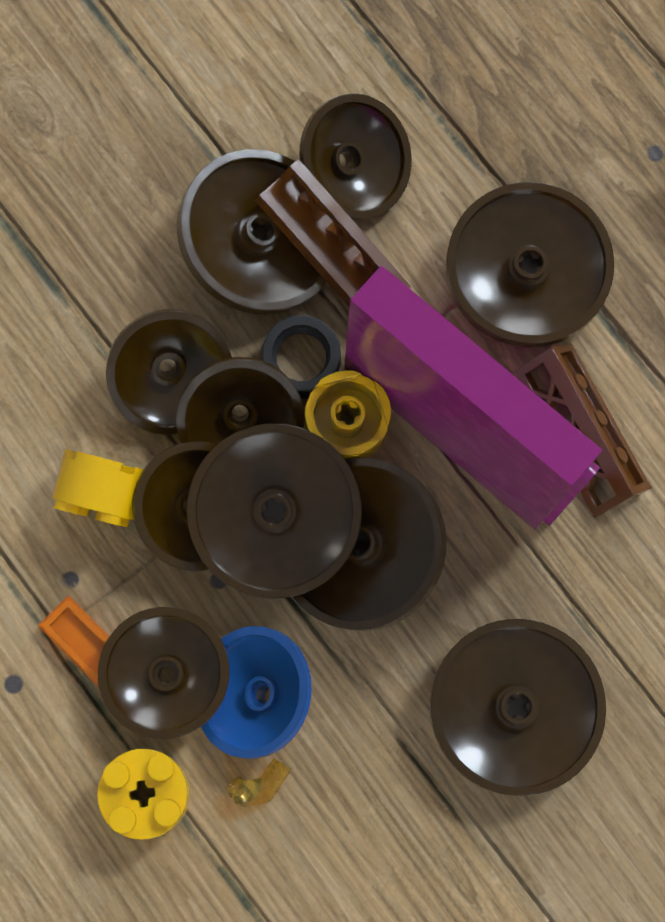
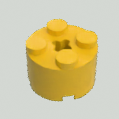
M339 371L321 379L311 392L306 403L305 430L320 436L330 443L344 459L370 458L384 444L391 419V406L382 386L355 371ZM348 411L350 417H355L354 424L346 425L345 421H339L341 412Z
M65 449L51 499L55 500L53 508L86 517L88 516L89 509L97 511L95 520L128 527L129 521L134 520L132 513L133 494L143 469L123 465L124 463Z
M151 749L130 750L119 755L105 767L98 785V805L103 818L115 832L128 838L140 840L159 837L177 826L185 815L190 801L189 781L181 766L168 755ZM144 781L147 788L155 789V797L148 799V806L143 807L141 800L134 799V792L140 790V783Z

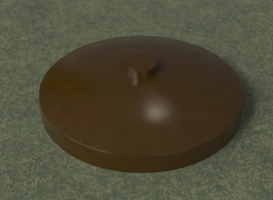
M256 149L240 150L213 160L198 173L188 186L181 200L177 216V237L181 254L196 281L210 295L223 304L253 314H277L294 309L308 301L327 283L255 202V199L295 162L275 152Z
M519 182L498 187L486 193L472 203L463 213L449 241L446 255V276L451 295L457 307L478 330L505 344L519 347H542L571 338L595 318L612 286L614 253L611 240L602 221L580 198L553 185Z
M263 424L249 427L232 434L220 442L205 457L196 471L187 501V521L190 536L204 564L217 578L228 586L245 594L262 598L293 597L313 590L330 579L342 567L352 552L359 534L362 515L361 498L356 479L341 454L320 436L303 428L285 424Z
M349 458L345 459L353 472L361 498L362 515L356 543L348 559L330 579L315 589L293 596V598L310 615L328 625L358 631L376 630L405 619L415 612L432 593L440 578L445 562L446 529L437 502L425 485L414 475L397 465L380 459Z
M506 619L488 623L475 629L463 637L448 652L439 666L433 681L430 695V718L433 732L441 751L462 776L477 786L491 792L511 796H528L544 793L563 785L587 765L603 735L606 721V698L602 680L596 666L585 650L574 639L559 629L542 622L527 619Z

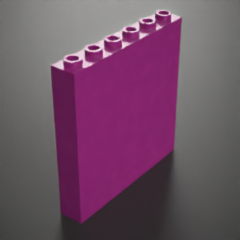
M381 265L350 299L344 369L361 373L382 386L388 396L391 408L534 530L542 521L550 526L600 469L593 461L603 450L384 266Z

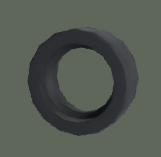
M308 315L291 316L278 322L267 333L262 346V361L270 363L280 370L277 364V352L279 346L286 338L295 334H307L315 337L322 343L326 351V362L323 370L316 377L307 381H296L289 378L295 385L301 399L309 398L319 381L332 373L339 372L341 366L340 343L334 331L322 320Z

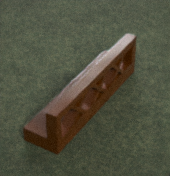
M299 159L255 199V202L349 308L350 299L381 265L407 287H411Z
M572 343L552 346L514 371L524 385L543 401L547 399V404L554 410L556 402L567 405L572 414L570 423L577 429H580L586 437L603 450L593 461L596 465H600L601 469L597 471L580 491L594 518L652 488ZM542 365H545L551 376L549 392L539 389L531 375L533 371ZM596 476L607 479L616 496L601 503L594 490Z

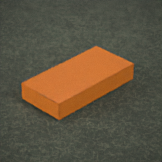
M68 595L37 626L99 687L98 665L101 652L109 635Z

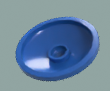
M243 627L227 634L221 639L226 648L230 665L228 690L221 707L201 728L209 741L224 753L239 758L257 759L278 752L296 736L309 710L312 684L307 661L300 648L288 636L267 627ZM270 689V697L266 702L265 694Z

